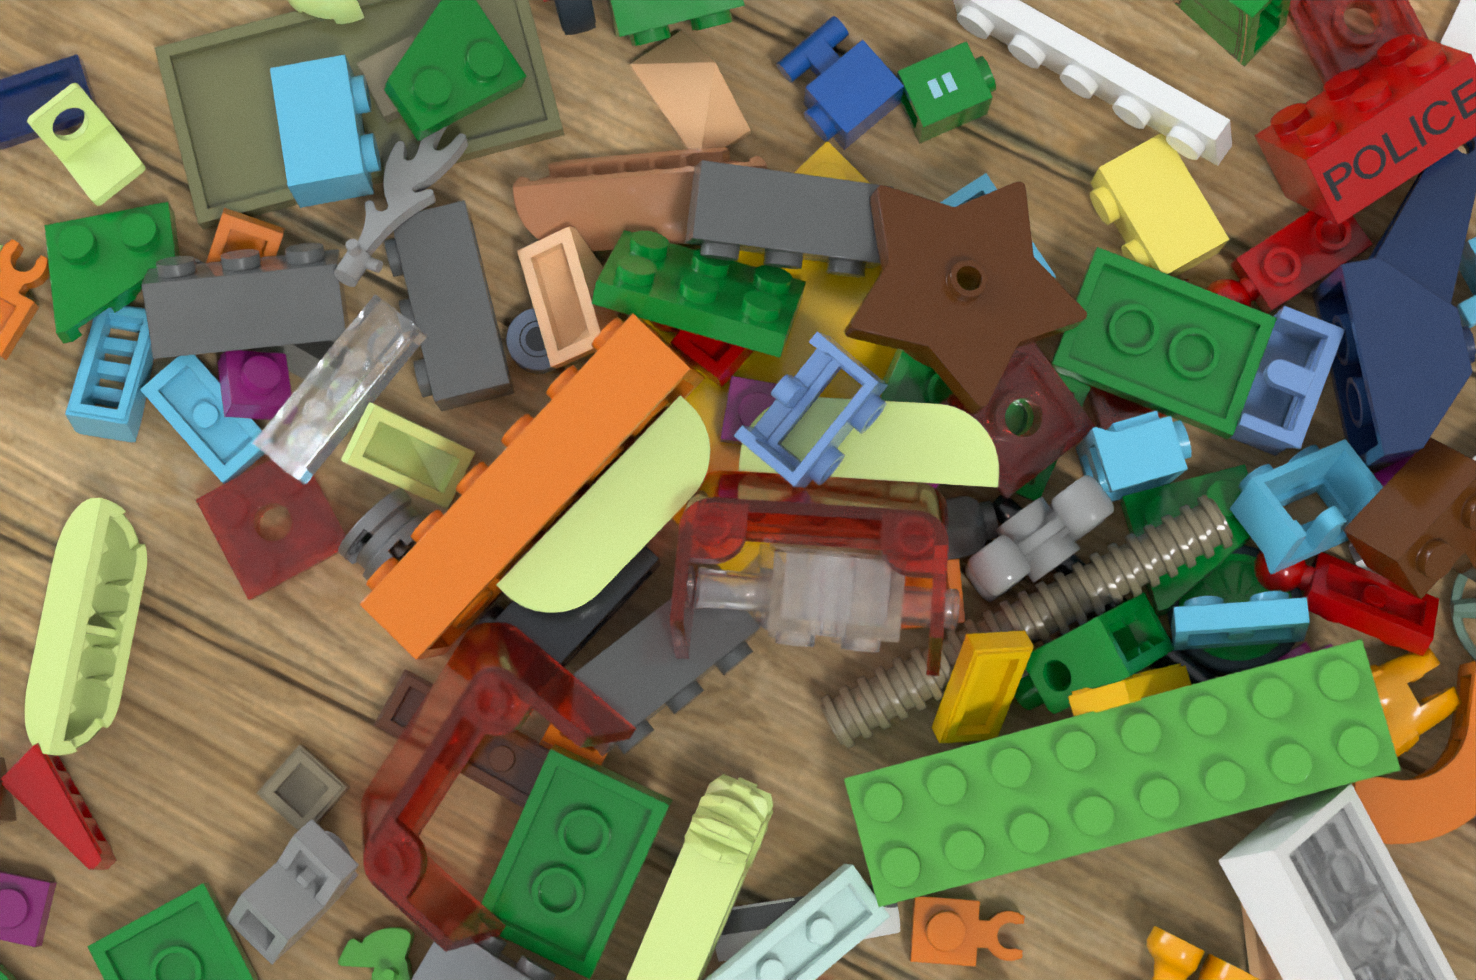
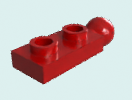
M1310 210L1237 257L1230 266L1240 280L1219 279L1209 284L1205 289L1251 307V302L1255 300L1262 312L1270 314L1333 273L1341 264H1346L1365 252L1373 244L1353 216L1337 225Z
M1262 551L1256 556L1254 562L1255 576L1265 589L1289 592L1298 588L1305 591L1303 598L1307 597L1308 611L1319 615L1329 622L1342 624L1375 637L1387 645L1400 647L1422 657L1434 639L1439 598L1426 593L1420 599L1379 574L1323 552L1317 554L1311 566L1307 565L1305 560L1274 574H1270Z

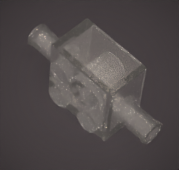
M760 544L756 573L699 567L696 581L695 607L753 612V619L758 625L768 631V637L775 638V643L814 647L817 635L832 637L831 642L841 644V649L880 652L881 641L899 642L901 625L941 627L955 630L959 617L960 596L958 589L943 590L905 586L907 563L887 555Z

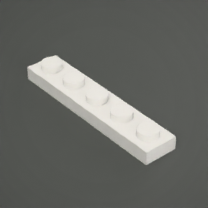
M953 0L958 22L971 34L981 39H987L989 35L1008 45L1011 54L1023 64L1035 69L1043 65L1059 74L1062 83L1075 94L1087 99L1095 95L1113 105V111L1127 124L1138 129H1144L1147 125L1166 136L1168 144L1181 155L1192 160H1198L1201 156L1218 166L1232 147L1230 119L1022 1Z

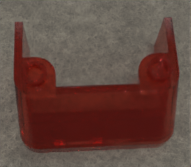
M719 470L706 474L697 492L686 503L679 525L670 612V624L676 658L689 659L698 563L720 564L729 561L741 551L745 541L881 550L886 564L898 574L907 577L932 579L926 675L939 676L944 634L949 509L944 496L937 489L918 482L829 477L821 485L811 480L806 487H794L780 474Z
M507 622L480 623L469 629L369 784L361 800L363 865L367 878L381 894L445 952L488 940L491 936L498 937L506 927L427 855L426 848L419 837L485 733L490 735L513 733L525 724L534 709L579 748L629 740L637 729L522 631Z

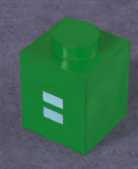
M967 41L898 70L896 76L904 85L900 103L919 144L987 115L993 99L991 92L996 91L995 79L987 61L983 56L974 58Z

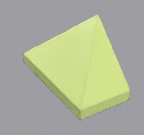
M369 402L341 461L448 509L457 491L456 487L463 479L475 452L391 410Z

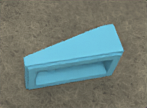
M125 306L114 313L111 307H109L93 319L65 413L77 433L124 442H136L146 402V396L140 389L150 381L154 361L145 308ZM110 329L137 332L139 337L137 341L109 337ZM105 354L130 357L132 361L129 365L104 361ZM100 379L123 382L125 385L123 390L102 387L99 386ZM95 404L104 405V406H110V407H115V408H118V409H111V408L99 407V406H95Z

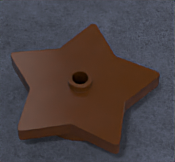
M1014 182L956 207L885 185L877 187L870 197L881 271L846 326L844 333L852 339L903 350L916 361L933 368L970 413L978 414L989 403L1015 349L1074 329L1086 319L1087 313L1084 308L1033 255L1027 194L1023 182Z

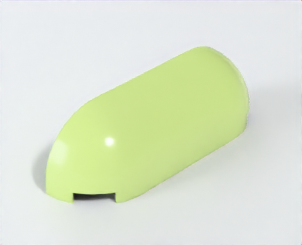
M680 395L496 585L516 603L528 609L548 613L564 612L578 608L600 593L691 499L701 486L709 467L710 442L706 427L697 411Z
M818 397L781 445L799 460L803 461L852 399ZM885 401L887 404L883 412L864 433L861 434L853 428L837 448L845 454V457L830 476L999 487V460L995 445L988 432L975 418L966 412L943 404ZM770 407L765 409L753 421L750 427H754ZM742 443L739 471L777 473Z
M103 498L87 499L73 511L61 532L53 557L25 696V725L28 738L32 746L39 743L43 754L67 755L76 752L77 748L90 741L102 727L108 728L111 725L121 700L146 576L147 550L145 544H139L132 524L123 514L126 511L116 503Z

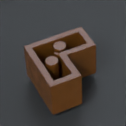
M1430 437L1425 446L1408 460L1343 529L1365 565L1420 599L1439 579L1447 575L1451 569L1476 582V461Z

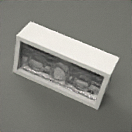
M1352 784L1290 799L1218 860L1283 980H1457Z

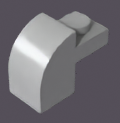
M311 819L293 835L279 860L240 895L226 920L267 961L274 964L311 929L350 887L359 875L355 871L359 864L350 857L347 846L338 836L324 831Z

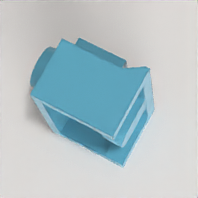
M1157 411L1113 423L1107 430L1098 427L1092 428L1075 447L1084 476L1089 475L1097 480L1112 502L1121 500L1122 496L1170 484L1188 469L1185 459L1191 458L1192 455L1189 437L1182 421L1173 422L1171 416L1159 419Z
M1344 439L1322 449H1319L1317 445L1308 446L1293 456L1288 463L1274 469L1270 464L1258 467L1249 473L1239 484V489L1242 492L1230 510L1264 554L1270 574H1274L1348 541L1349 539L1343 529L1383 486L1347 440ZM1317 492L1328 506V509L1323 511L1315 520L1300 525L1297 520H1293L1283 507Z

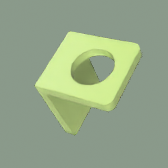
M77 83L70 84L30 115L27 120L32 129L61 160L96 206L105 203L145 171L146 167ZM69 108H79L84 111V122L77 131L64 136L53 132L54 120L62 111Z

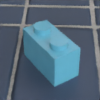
M345 55L270 68L287 185L299 207L373 195L374 189L371 172L381 171V162L374 133H364L362 114L372 112L365 76H354Z

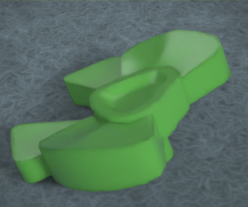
M388 927L371 933L364 938L363 942L358 938L350 939L338 960V964L348 967L374 968L372 980H412V965L408 955L414 941V932L404 927Z

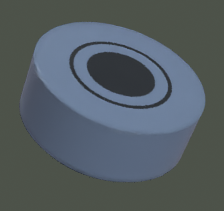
M534 308L520 313L511 322L507 331V347L512 359L520 368L530 373L544 374L554 371L556 368L550 366Z

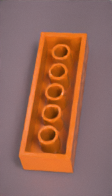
M632 314L625 322L617 317L606 325L593 340L591 346L597 352L580 370L572 365L562 372L548 388L546 394L552 400L535 418L527 413L517 420L501 439V442L507 448L493 463L488 466L482 461L472 468L456 487V490L462 496L445 514L437 509L418 525L411 535L416 544L400 562L395 557H391L368 579L366 586L372 591L359 605L414 659L443 656L503 593L496 584L680 395L686 399L705 379L661 335L636 315Z

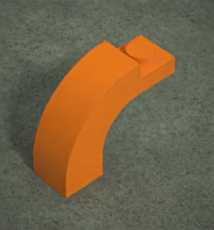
M1476 661L1459 665L1456 691L1462 704L1453 712L1451 732L1447 745L1441 756L1431 767L1423 773L1406 780L1373 777L1350 783L1353 785L1384 844H1411L1437 838L1459 828L1476 816Z

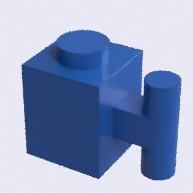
M832 16L779 60L776 66L781 74L791 83L809 68L817 76L816 79L805 87L804 105L807 110L803 115L810 127L820 138L828 142L833 137L845 150L900 104L904 85L863 39L840 58L833 48L844 40L849 33L843 23L837 17Z

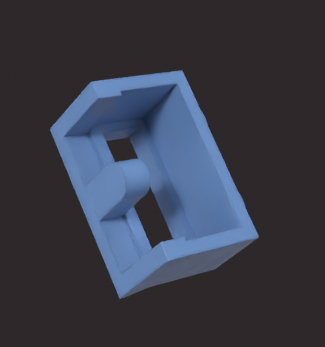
M1283 306L1274 315V317H1277L1235 432L1230 437L1275 456L1286 448H1301L1345 331L1344 328L1287 306Z
M816 332L809 341L817 349L795 376L785 375L773 388L771 396L776 400L754 427L741 426L734 435V437L794 487H806L811 480L815 481L818 485L823 484L835 472L845 457V454L837 449L853 428L861 434L864 433L877 420L887 404L879 396L888 384L846 351L832 337L820 332ZM840 369H843L860 383L862 387L803 461H801L781 443Z

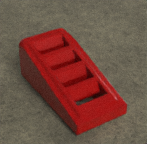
M36 743L1 778L3 781L1 784L89 870H108L117 859L59 755L43 754L39 743Z

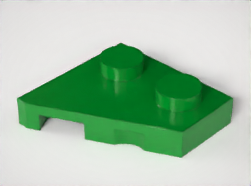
M441 0L387 79L384 91L417 141H420L522 87L527 76L476 0Z
M169 202L44 225L57 336L63 344L75 341L82 336L79 328L109 307L116 313L134 301L142 290L141 284L148 269L156 268L157 261L180 256L175 213Z
M1245 464L1122 496L1120 505L1129 533H1133L1136 537L1144 534L1143 527L1149 523L1154 527L1161 525L1162 516L1170 514L1174 518L1180 515L1179 507L1185 504L1189 505L1190 508L1197 506V498L1202 495H1206L1209 499L1212 498L1215 501L1233 535L1231 547L1224 549L1219 545L1213 548L1214 556L1209 559L1205 558L1203 554L1196 557V565L1192 568H1188L1185 564L1177 568L1178 575L1170 578L1167 573L1159 577L1160 584L1156 587H1152L1149 583L1146 584L1157 617L1166 615L1175 606L1177 601L1201 580L1204 581L1229 555L1236 549H1240L1251 539L1250 535L1230 510L1242 492L1239 489V484L1248 475Z

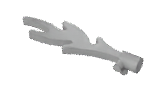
M445 127L422 139L418 152L412 160H406L407 149L403 141H398L395 144L384 171L383 186L388 207L384 211H378L373 201L365 202L366 217L362 234L358 241L350 239L346 242L347 252L334 271V276L341 283L355 287L366 269L376 273L382 270L383 262L372 258L371 255L398 226L422 209L435 203L436 198L433 190L425 189L440 179L462 156L468 147L465 134H458L448 146L442 150H437L440 138L447 128Z

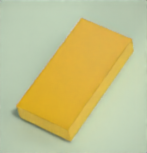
M1025 630L966 634L931 727L939 744L981 741L998 737L1034 647Z
M1180 663L1134 674L1122 681L1095 689L1086 687L1072 691V695L1068 696L1073 716H1078L1142 700L1141 698L1189 686L1191 682L1186 665L1181 666Z

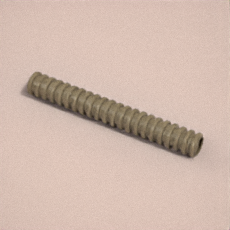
M1202 495L1197 498V506L1190 508L1189 505L1185 504L1179 507L1180 515L1174 518L1170 514L1162 516V524L1154 527L1151 523L1143 527L1144 534L1138 537L1133 533L1126 535L1127 543L1118 547L1113 542L1107 546L1108 553L1100 557L1097 552L1089 555L1091 562L1084 566L1080 562L1072 564L1073 572L1065 576L1061 571L1053 574L1054 582L1048 585L1044 581L1036 583L1037 591L1029 595L1025 590L1017 594L1018 601L1012 604L1008 600L1000 602L1001 610L993 614L990 609L983 611L982 616L984 619L976 623L972 619L966 620L964 622L966 628L958 633L954 628L946 631L948 638L941 642H938L935 637L928 641L930 647L922 652L918 647L910 650L911 658L905 661L900 656L893 659L894 667L885 670L883 666L876 668L875 677L869 680L864 675L857 678L858 686L852 689L847 685L840 687L841 695L833 699L829 694L821 698L823 703L821 708L836 738L841 745L844 744L850 749L855 746L854 739L860 735L865 739L872 737L873 728L879 725L883 730L891 727L890 719L896 716L900 720L908 718L907 710L915 706L919 711L927 708L925 701L932 697L937 702L942 700L943 691L947 687L966 634L1025 630L1032 644L1040 640L1043 644H1047L1052 641L1051 634L1060 631L1062 635L1070 632L1068 625L1076 621L1079 625L1087 623V615L1094 611L1098 616L1106 613L1104 606L1111 602L1115 606L1123 604V596L1131 592L1134 597L1141 595V587L1149 583L1152 587L1158 586L1160 584L1159 577L1167 573L1170 578L1178 575L1177 568L1185 564L1188 568H1192L1196 565V557L1203 554L1205 558L1209 559L1214 556L1213 548L1219 545L1224 549L1231 547L1233 535L1222 512L1212 498L1209 499L1206 495Z

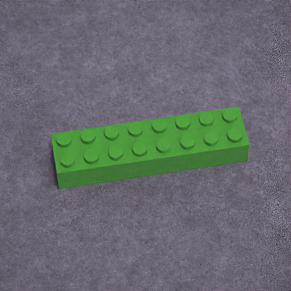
M1362 639L1141 698L1142 700L1104 711L1085 713L844 778L878 907L1401 770Z

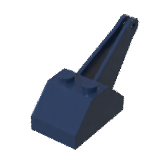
M1476 136L1462 145L1466 149V154L1455 149L1419 172L1368 260L1341 264L1312 292L1318 319L1345 329L1330 368V375L1344 437L1370 471L1384 469L1421 450L1473 372L1471 364L1474 363L1476 358L1474 337L1467 325L1462 326L1458 308L1453 306L1451 301L1476 196Z

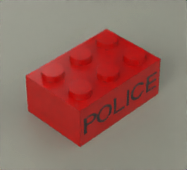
M1414 34L1401 35L1384 43L1377 50L1378 56L1362 67L1348 69L1331 77L1324 84V91L1306 103H1296L1277 112L1270 120L1271 125L1254 136L1285 197L1339 225L1476 136V63L1470 53Z

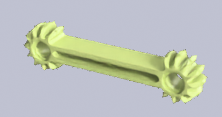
M725 774L708 785L705 795L701 797L699 806L692 816L691 824L684 836L685 842L626 980L703 979L748 870L752 867L754 859L761 848L764 835L768 830V823L773 814V801L770 793L758 789L757 784L741 777L737 780Z

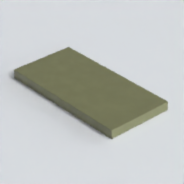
M357 0L365 18L352 23L336 24L334 19H323L303 11L302 13L293 11L155 47L200 227L204 230L218 226L224 207L253 217L298 205L287 185L270 68L345 55L354 76L362 75L356 63L410 36H413L415 39L441 0ZM476 0L527 77L522 87L448 125L440 138L437 150L444 149L461 133L466 135L468 147L456 163L564 135L529 0ZM369 89L372 112L362 114L364 133H374L379 150L381 171L371 172L372 183L376 185L384 181L386 163L395 144L398 141H403L407 149L406 160H412L418 152L421 140L417 141L402 116L387 123Z

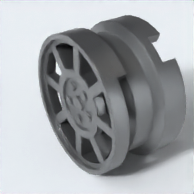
M402 488L391 492L374 505L354 525L338 548V552L351 564L358 562L365 569L363 577L367 581L391 557H395L400 562L416 544L411 538L412 533L429 515L428 513L419 514L410 506L412 499Z

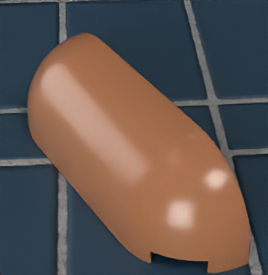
M729 148L686 149L573 159L548 164L549 176L535 181H530V178L520 176L513 184L515 207L522 223L538 240L570 226L576 228L592 252L613 250L624 230L630 232L652 231L666 237L669 243L684 244L686 241L694 167L705 160L767 169V164L758 155L749 159V162L730 160Z

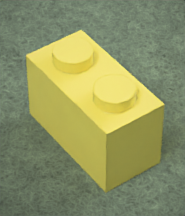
M1161 133L1099 167L1091 181V185L1094 188L1090 192L1092 204L1105 224L1109 225L1114 222L1126 242V244L1122 245V252L1127 259L1177 277L1218 254L1229 240L1179 154L1168 144L1166 136Z

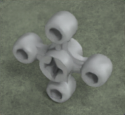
M1089 475L1081 477L1052 499L1050 505H1048L1043 497L1038 498L995 530L999 537L969 559L968 564L965 566L967 578L980 596L988 602H992L1022 581L1026 575L1029 576L1033 583L1081 549L1076 541L1101 524L1105 518L1113 513L1114 506L1111 499L1097 480Z

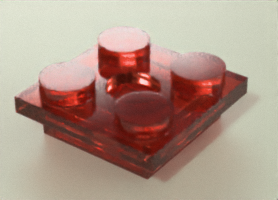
M1409 0L1290 1L1288 16L1323 84L1342 71L1358 69L1378 56L1377 50L1384 43L1395 37L1414 34L1428 39ZM1352 8L1366 11L1373 20L1374 31L1367 35H1359L1352 32L1345 24L1344 12Z
M1035 342L1015 349L989 403L978 414L970 413L954 393L939 403L966 412L975 418L988 432L995 445L999 460V487L996 488L1002 497L1006 499L1079 443L1092 428L1096 427ZM1021 398L1031 406L1034 418L1030 429L1026 433L1016 436L1008 429L1005 422V414L1009 405Z
M298 445L196 499L201 512L249 601L339 553L338 548L346 537L344 529ZM271 508H286L292 518V526L289 533L277 541L265 540L259 528L262 516Z

